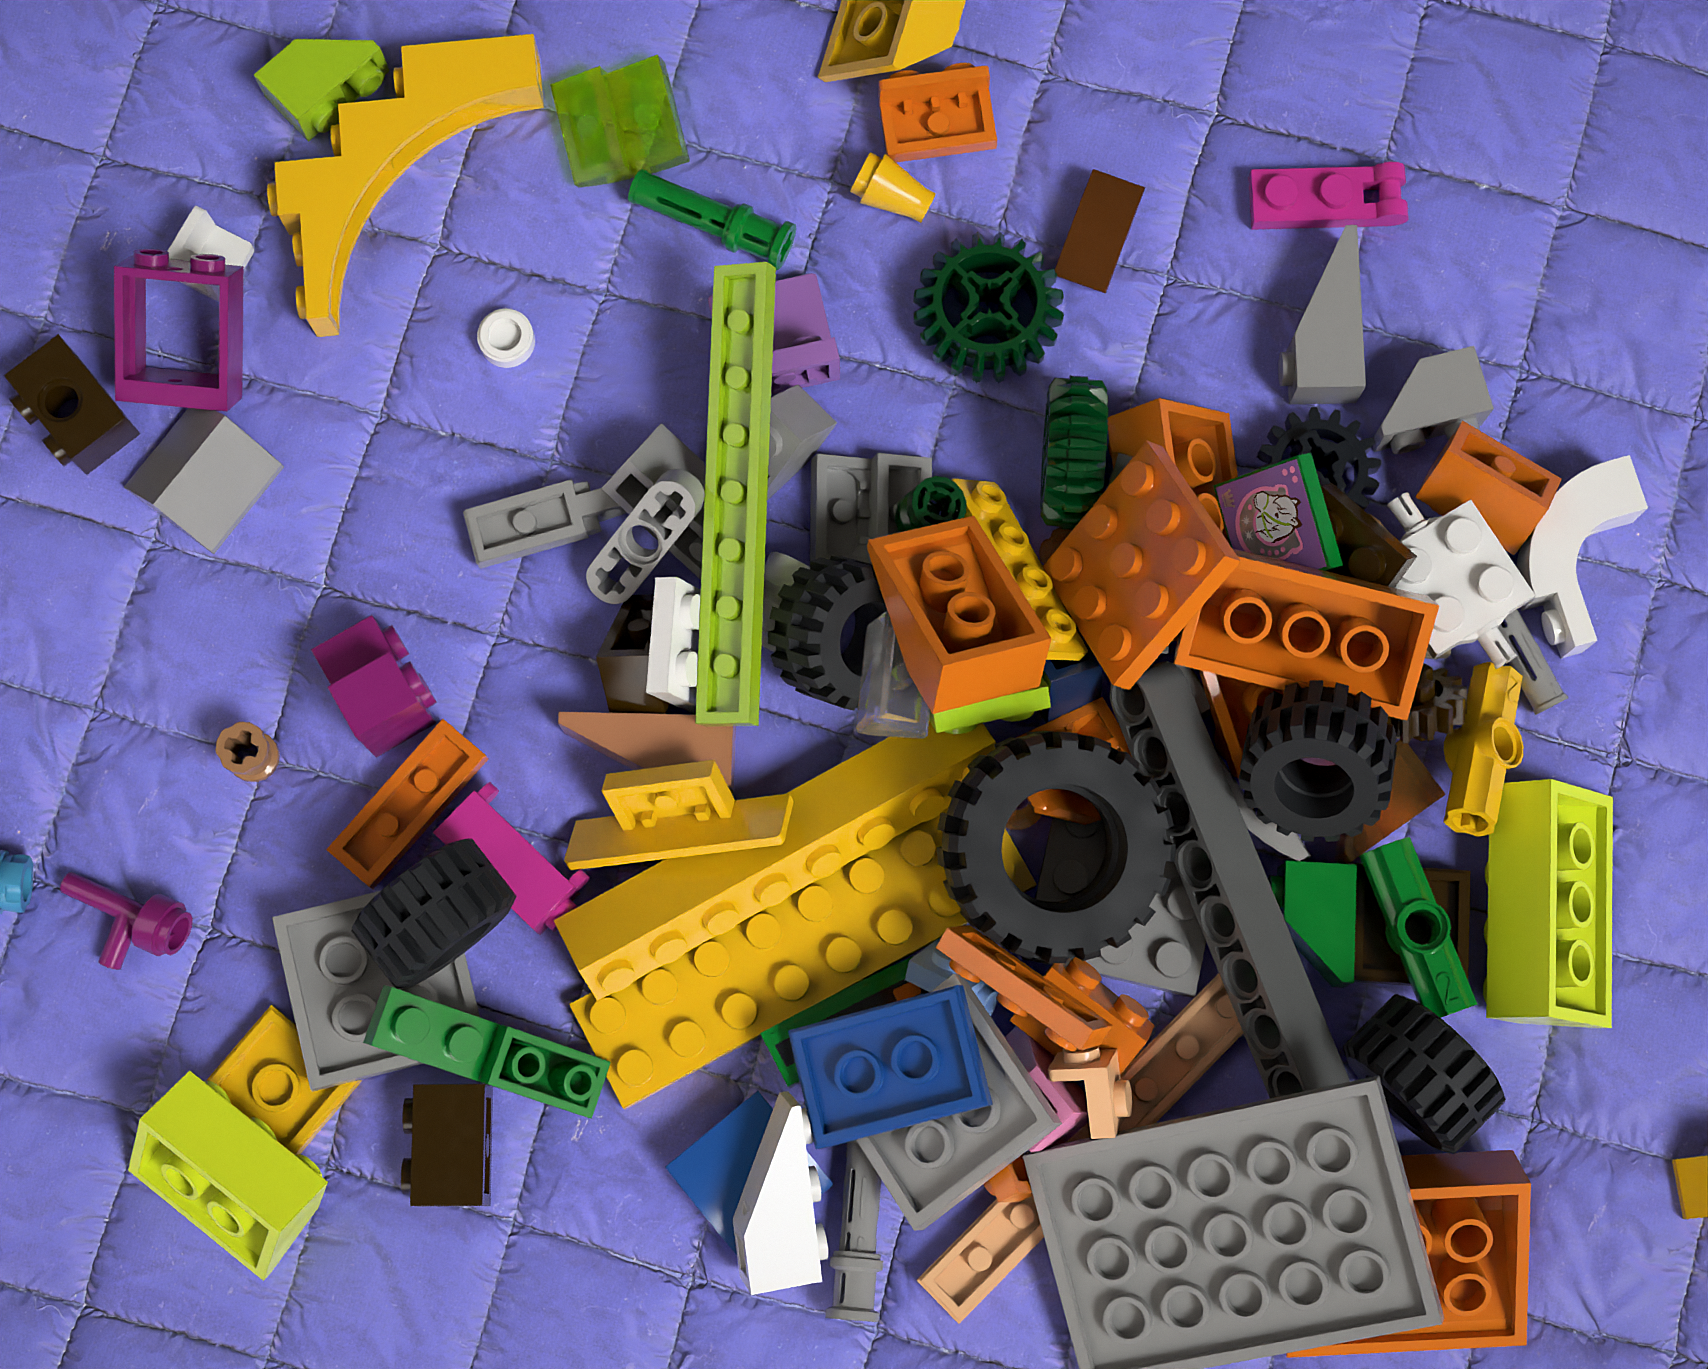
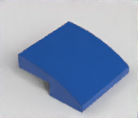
M758 1090L665 1166L736 1255L733 1217L773 1108ZM807 1152L808 1166L814 1165L816 1167L822 1195L834 1184Z

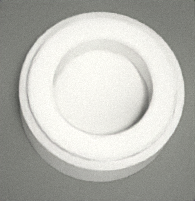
M513 309L495 310L489 313L479 325L477 332L479 347L484 357L493 365L503 368L516 367L524 363L531 356L535 347V335L529 320L519 311Z

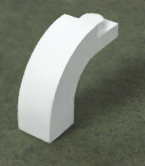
M1630 455L1594 465L1565 483L1556 492L1548 511L1519 549L1516 567L1536 595L1530 602L1520 607L1521 611L1543 605L1545 612L1541 615V622L1545 637L1551 645H1557L1561 658L1583 653L1598 641L1576 574L1577 556L1583 541L1595 533L1633 523L1648 509Z

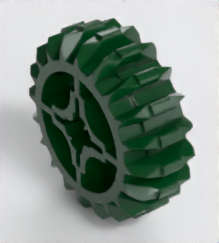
M977 232L972 236V248L969 249L956 238L951 242L952 257L937 251L933 255L935 269L924 268L921 271L920 282L924 287L914 291L913 302L921 308L914 312L913 321L916 326L926 327L920 333L921 344L923 346L936 345L933 351V360L936 364L952 357L951 373L954 376L962 373L965 365L972 367V380L976 383L982 380L984 369L992 370L993 378L996 382L1000 383L1004 381L1006 366H1010L1013 372L1021 377V375L1026 373L1027 365L1025 358L1037 364L1041 363L1045 355L1042 346L1052 347L1055 345L1058 334L1053 328L1061 326L1064 313L1056 308L1063 303L1062 289L1052 288L1057 279L1055 269L1040 270L1044 261L1041 251L1027 258L1024 257L1026 243L1023 239L1015 242L1012 249L1004 247L1005 237L1001 232L995 235L993 245H984V238ZM993 272L1002 275L989 280L981 278L976 273ZM952 287L959 293V302L965 307V311L960 314V323L955 328L948 322L942 306L946 294ZM1021 288L1028 294L1034 310V317L1026 329L1018 322L1019 314L1011 306L1016 301L1017 292ZM989 301L995 304L999 302L997 313L991 314L990 308L988 314L981 311L978 313L980 302H985L986 306H988ZM989 335L996 337L1002 343L983 344L974 342V340L980 336Z
M1069 375V378H1054L1049 385L1044 420L1040 488V516L1047 526H1057L1063 530H1073L1103 494L1109 408L1107 388L1102 380L1088 379V376Z

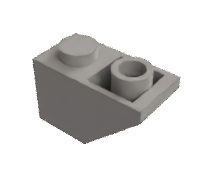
M1474 346L1419 359L1373 437L1375 441L1373 445L1374 452L1392 448L1393 454H1403L1423 447L1426 444L1425 439L1446 435L1449 441L1462 420L1480 430V426L1493 411L1494 407Z
M798 384L771 397L767 500L811 460L837 424Z

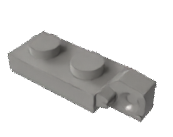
M572 479L463 511L476 563L480 569L589 538V535L602 531L599 522L627 513L601 488L591 491L588 481L574 484Z

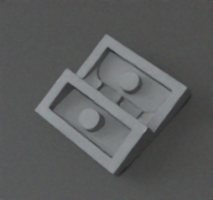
M877 453L872 459L816 454L811 459L810 561L820 557L830 560L831 556H843L872 564L867 550L868 540L900 533L895 521V509L901 498L924 479L932 477V458Z

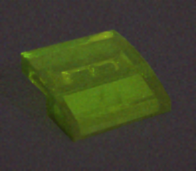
M658 55L609 73L598 66L550 84L574 185L578 188L631 179L642 169L652 174L690 162L666 64Z

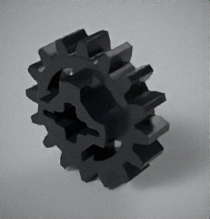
M1317 407L1310 408L1305 422H1302L1294 412L1288 414L1284 422L1286 431L1274 425L1267 435L1272 445L1262 444L1257 453V458L1267 463L1258 467V469L1281 462L1283 452L1288 446L1292 450L1290 453L1291 458L1311 453L1315 468L1325 466L1328 470L1325 477L1320 471H1317L1320 486L1333 483L1344 494H1346L1344 491L1346 484L1342 475L1346 473L1348 468L1353 466V485L1346 495L1363 510L1369 505L1364 495H1374L1379 487L1380 482L1368 475L1378 471L1381 466V459L1367 458L1366 454L1371 450L1375 441L1373 437L1359 441L1355 436L1361 425L1359 421L1355 420L1347 427L1340 425L1341 415L1340 411L1336 409L1328 420H1321ZM1320 437L1332 440L1333 442L1321 439Z

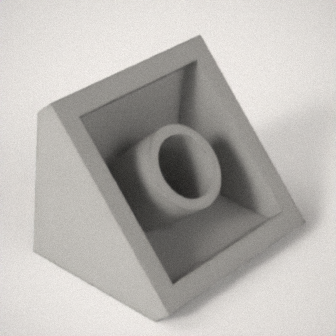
M188 408L124 488L212 554H215L282 471L284 466L227 416L215 410Z

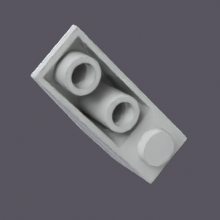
M788 1091L779 1092L733 1217L739 1274L751 1295L821 1282L820 1260L828 1259V1244L824 1227L821 1223L815 1224L813 1203L821 1201V1187L816 1167L814 1165L808 1166L806 1144L814 1142L806 1107L801 1108V1105Z

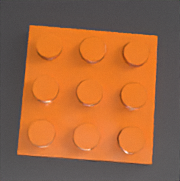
M1146 441L1094 503L1093 507L1046 561L1043 568L1050 577L1057 595L1112 685L1130 690L1239 565L1241 560L1165 449L1160 445Z

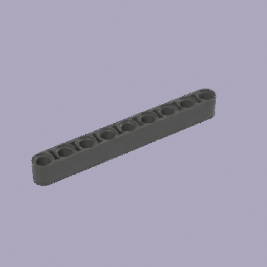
M1168 661L1151 665L1130 690L1111 685L1110 701L1130 753L1140 763L1138 769L1145 776L1153 777L1162 791L1157 796L1160 806L1170 810L1174 826L1166 828L1168 842L1176 844L1175 865L1269 1098L1350 1082L1182 670L1174 663Z

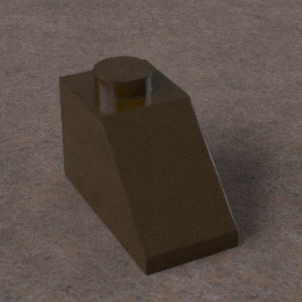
M654 594L632 595L627 601L623 602L596 655L609 713L665 714L670 704L646 693Z

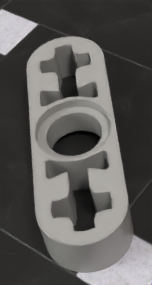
M673 469L663 473L587 569L586 580L591 592L598 599L609 604H620L627 601L700 512L704 505L705 492L702 484L694 475L680 469ZM676 491L681 494L683 499L667 518L659 510L670 498V495ZM642 525L651 529L657 536L658 548L652 550L645 549L637 544L632 535L633 526ZM623 557L631 565L621 576L620 580L615 582L608 575Z

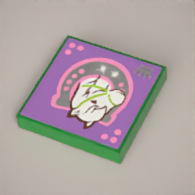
M1311 453L1297 455L1213 485L1229 544L1233 549L1323 571L1343 565Z

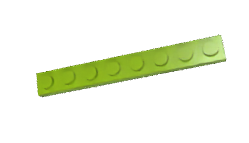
M768 262L714 266L695 724L705 727L759 726L776 267Z

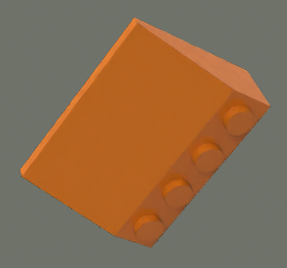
M1497 1150L1458 1152L1454 1154L1401 1155L1444 1314V1320L1441 1325L1286 1353V1357L1526 1346L1531 1182L1514 1151Z

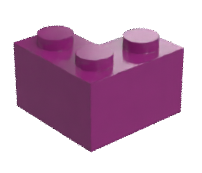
M371 615L311 649L331 684L328 686V689L353 734L376 758L436 724L428 708L436 704L437 701L422 675L418 674L411 661L404 665L402 664L401 659L408 656L409 652L393 625L383 629Z

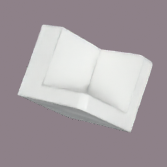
M195 206L167 251L169 252V259L190 261V256L214 254L225 257L226 265L244 266L245 268L254 253V248L250 242L217 226L206 210ZM181 282L219 302L220 286Z

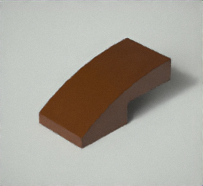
M1095 169L1092 170L1055 268L1058 277L1102 293H1107L1146 187Z

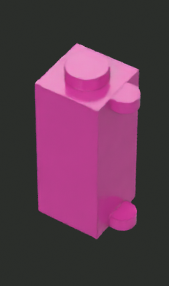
M489 782L478 792L474 790L433 833L445 845L468 838L473 839L517 897L511 909L539 935L547 928L555 932L558 929L553 920L578 907L573 901L581 894L579 890L588 882L590 877L580 869L567 880L489 805L499 792Z

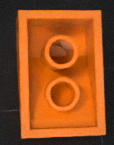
M975 516L868 540L867 550L907 671L932 714L1040 686L1051 637Z

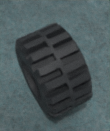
M831 556L830 560L820 557L810 561V569L800 567L792 574L794 580L792 586L784 584L777 594L782 598L779 608L772 606L769 619L775 620L774 630L768 631V644L776 646V651L770 656L774 667L783 669L780 677L787 685L796 687L795 691L803 695L853 711L855 708L864 711L875 709L876 702L886 704L893 700L894 689L904 690L911 680L908 677L909 673L873 565L843 556ZM854 611L855 628L853 637L848 647L841 654L840 637L846 620Z
M1310 680L1309 687L1301 688L1297 682L1286 685L1283 695L1273 691L1265 697L1263 706L1257 705L1252 713L1250 724H1248L1240 765L1239 785L1240 789L1245 790L1243 799L1249 808H1258L1256 817L1264 824L1271 822L1277 824L1276 831L1286 836L1291 832L1301 834L1300 840L1313 842L1314 837H1324L1326 842L1339 841L1340 834L1343 833L1350 837L1356 836L1363 832V824L1373 826L1380 819L1381 810H1386L1390 802L1397 745L1395 744L1396 732L1394 725L1387 724L1388 714L1381 706L1372 708V698L1362 691L1353 695L1348 692V685L1336 682L1335 688L1323 686V680ZM1301 758H1321L1331 761L1336 765H1315Z
M468 838L449 843L437 849L394 879L362 909L352 926L351 932L392 985L397 989L406 988L431 977L474 946L504 919L517 896L474 840Z
M1394 994L1343 1045L1349 1066L1358 1079L1379 1075L1388 1111L1417 1137L1438 1150L1451 1154L1456 1153L1505 1103L1504 1092L1497 1077L1472 1046L1438 1015L1419 1002L1407 997Z

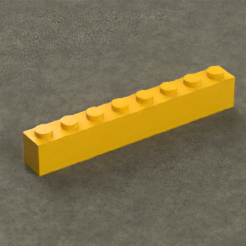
M926 716L787 792L790 793L794 802L785 841L781 845L665 859L553 921L579 973L598 1001L612 993L626 989L633 981L662 965L677 961L686 952L717 935L731 931L737 924L760 911L782 903L789 895L818 879L833 875L840 867L867 852L882 848L893 838L916 825L936 818L941 812L949 808L952 798L947 795L955 780L962 781L970 771L967 765L979 754L987 755L993 751L996 741L983 723L978 724L974 730L963 734L936 733Z

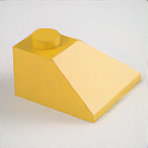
M841 0L818 78L824 82L897 71L951 48L959 30L960 19L966 0Z

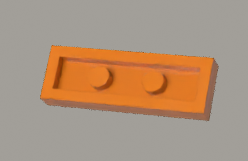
M442 719L326 850L368 887L374 890L489 758L448 722Z
M970 925L948 927L936 946V949L951 958L949 966L954 972L975 983H979L982 980L999 992L996 999L1002 1006L1023 1017H1027L1028 1014L1047 1026L1044 1031L1045 1035L1054 1043L1067 1050L1076 1051L1077 1048L1085 1050L1100 1046L1113 1026Z

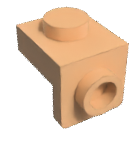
M1099 1046L1085 1050L1077 1048L1076 1051H1070L1063 1048V1052L1056 1054L1048 1068L1049 1081L1084 1080L1091 1139L1115 1138L1125 1117H1130L1132 1113L1131 1086L1128 1080L1120 1079L1117 1049L1099 1050Z

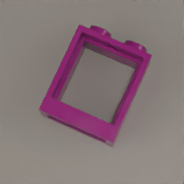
M160 249L134 250L133 256L114 266L115 401L227 412L242 399L244 266L226 265L225 257L214 254L190 256V261L169 259V252ZM146 279L220 286L219 374L146 367Z

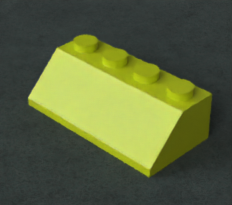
M1553 779L1504 783L1497 823L1495 824L1494 833L1489 834V857L1485 866V881L1488 886V918L1484 925V938L1487 944V977L1483 984L1486 1018L1519 1024L1612 1028L1613 797Z

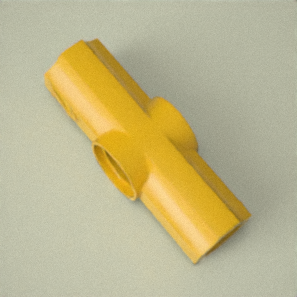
M1492 662L1474 666L1467 694L1465 723L1460 728L1453 729V733L1447 734L1444 740L1445 760L1453 773L1444 823L1455 832L1467 833L1476 837L1494 833L1506 770L1515 768L1521 763L1524 749L1521 734L1514 724L1523 676L1512 666H1501L1495 669V665Z

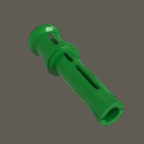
M644 169L637 172L629 189L628 201L630 203H636L678 222L719 237L726 250L736 253L739 249L767 260L768 263L776 267V270L782 267L791 250L796 234V224L789 221L780 224L755 214L753 206L748 204H737L733 208L691 189L650 174Z

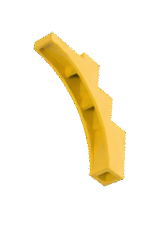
M534 34L401 46L402 67H394L393 70L397 98L338 104L339 124L331 125V143L335 157L274 162L276 182L268 183L267 185L268 205L271 215L273 217L279 216L288 234L293 235L292 243L297 267L303 266L304 285L296 286L297 311L301 320L307 319L317 337L340 335V302L343 281L351 253L364 224L392 184L414 162L459 132L487 120L511 113L544 108L540 56Z

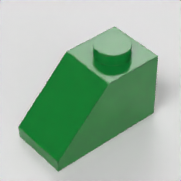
M1285 861L1277 868V876L1269 875L1268 881L1296 949L1331 987L1344 988L1354 983L1357 865Z

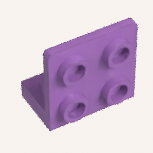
M810 273L775 281L771 395L781 393L797 384L804 388L840 380L839 353L835 337L831 338L817 276ZM710 295L708 303L712 317L713 295Z

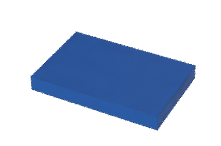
M955 985L788 1030L815 1149H824L993 1105L963 985Z

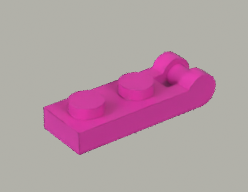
M1384 162L1366 167L1251 169L1248 177L1251 230L1345 227L1346 225H1357V227L1396 226L1408 221V204L1406 200L1401 198V187L1406 184L1405 165L1400 162ZM1363 190H1379V202L1364 203Z

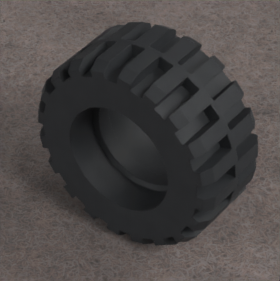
M1036 731L1027 732L1026 736L1019 738L1010 737L994 744L995 749L987 755L979 754L967 765L970 771L962 781L955 780L947 795L952 798L947 813H940L937 830L943 831L942 846L936 847L938 865L944 867L947 879L943 883L949 897L955 900L961 908L960 914L971 926L982 932L985 937L1009 951L1029 959L1034 957L1048 963H1066L1067 958L1076 957L1086 961L1100 957V949L1108 945L1119 948L1132 939L1128 931L1136 923L1145 926L1156 912L1149 906L1156 893L1165 896L1171 879L1163 877L1166 861L1175 862L1176 844L1167 841L1166 828L1174 825L1169 808L1161 807L1157 796L1162 791L1153 777L1145 776L1138 769L1140 763L1127 752L1112 748L1111 743L1096 737L1071 732ZM1049 789L1070 790L1091 802L1101 816L1106 836L1105 855L1097 875L1079 894L1063 901H1042L1022 892L1009 878L1002 859L1003 834L1014 810L1027 797Z

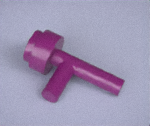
M69 872L61 882V893L115 917L98 963L107 968L121 969L131 941L134 946L153 955L161 956L167 954L171 956L182 948L191 932L193 918L191 913L186 912L185 905L161 893L153 895L143 905L74 872Z

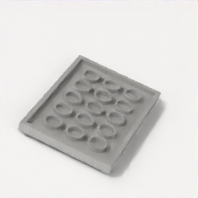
M1379 1075L1118 1131L1115 1138L1091 1139L1090 1137L1057 1144L1043 1151H1027L1023 1155L1079 1369H1204L1436 1326L1443 1323V1310Z

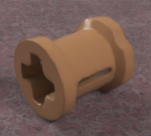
M237 722L231 727L222 730L217 738L215 751L223 767L246 782L266 780L275 772L279 765L280 753L277 744L269 735L263 733L258 726L250 722ZM252 745L258 748V753L255 757L246 756L244 760L238 757L240 748L250 749Z

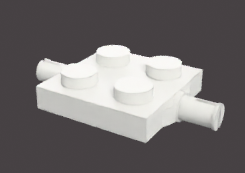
M1408 492L1402 494L1399 498H1395L1387 507L1390 508L1406 532L1400 542L1417 555V558L1395 588L1428 596L1439 605L1427 648L1433 660L1457 645L1473 643L1477 640L1495 665V669L1513 660L1517 654L1514 653L1498 627L1508 614L1530 602L1536 595L1472 500L1470 499L1444 516L1425 520Z

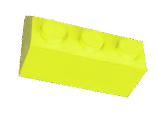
M190 1070L140 1118L128 1168L130 1173L263 1281L274 1270L319 1208L328 1181L322 1177L320 1169L313 1161L301 1154L294 1155L276 1140L274 1132L266 1123L255 1117L249 1119L231 1104L228 1095L220 1086L212 1081H202Z

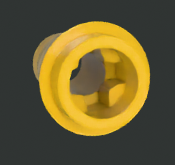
M871 152L850 190L851 193L862 198L860 204L906 216L919 223L922 222L936 195L935 192L924 187L888 155L884 154L883 158Z

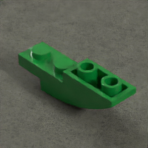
M383 985L363 1041L364 1044L592 1119L611 1063L512 1027L497 1024Z

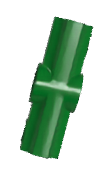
M1410 837L1390 842L1361 854L1359 857L1387 924L1385 931L1387 942L1392 950L1399 954L1417 1002L1430 1009L1440 1018L1477 1005L1450 938L1451 925L1449 917L1445 910L1436 903ZM1409 915L1422 917L1430 926L1431 934L1427 944H1417L1409 939L1405 930V922Z

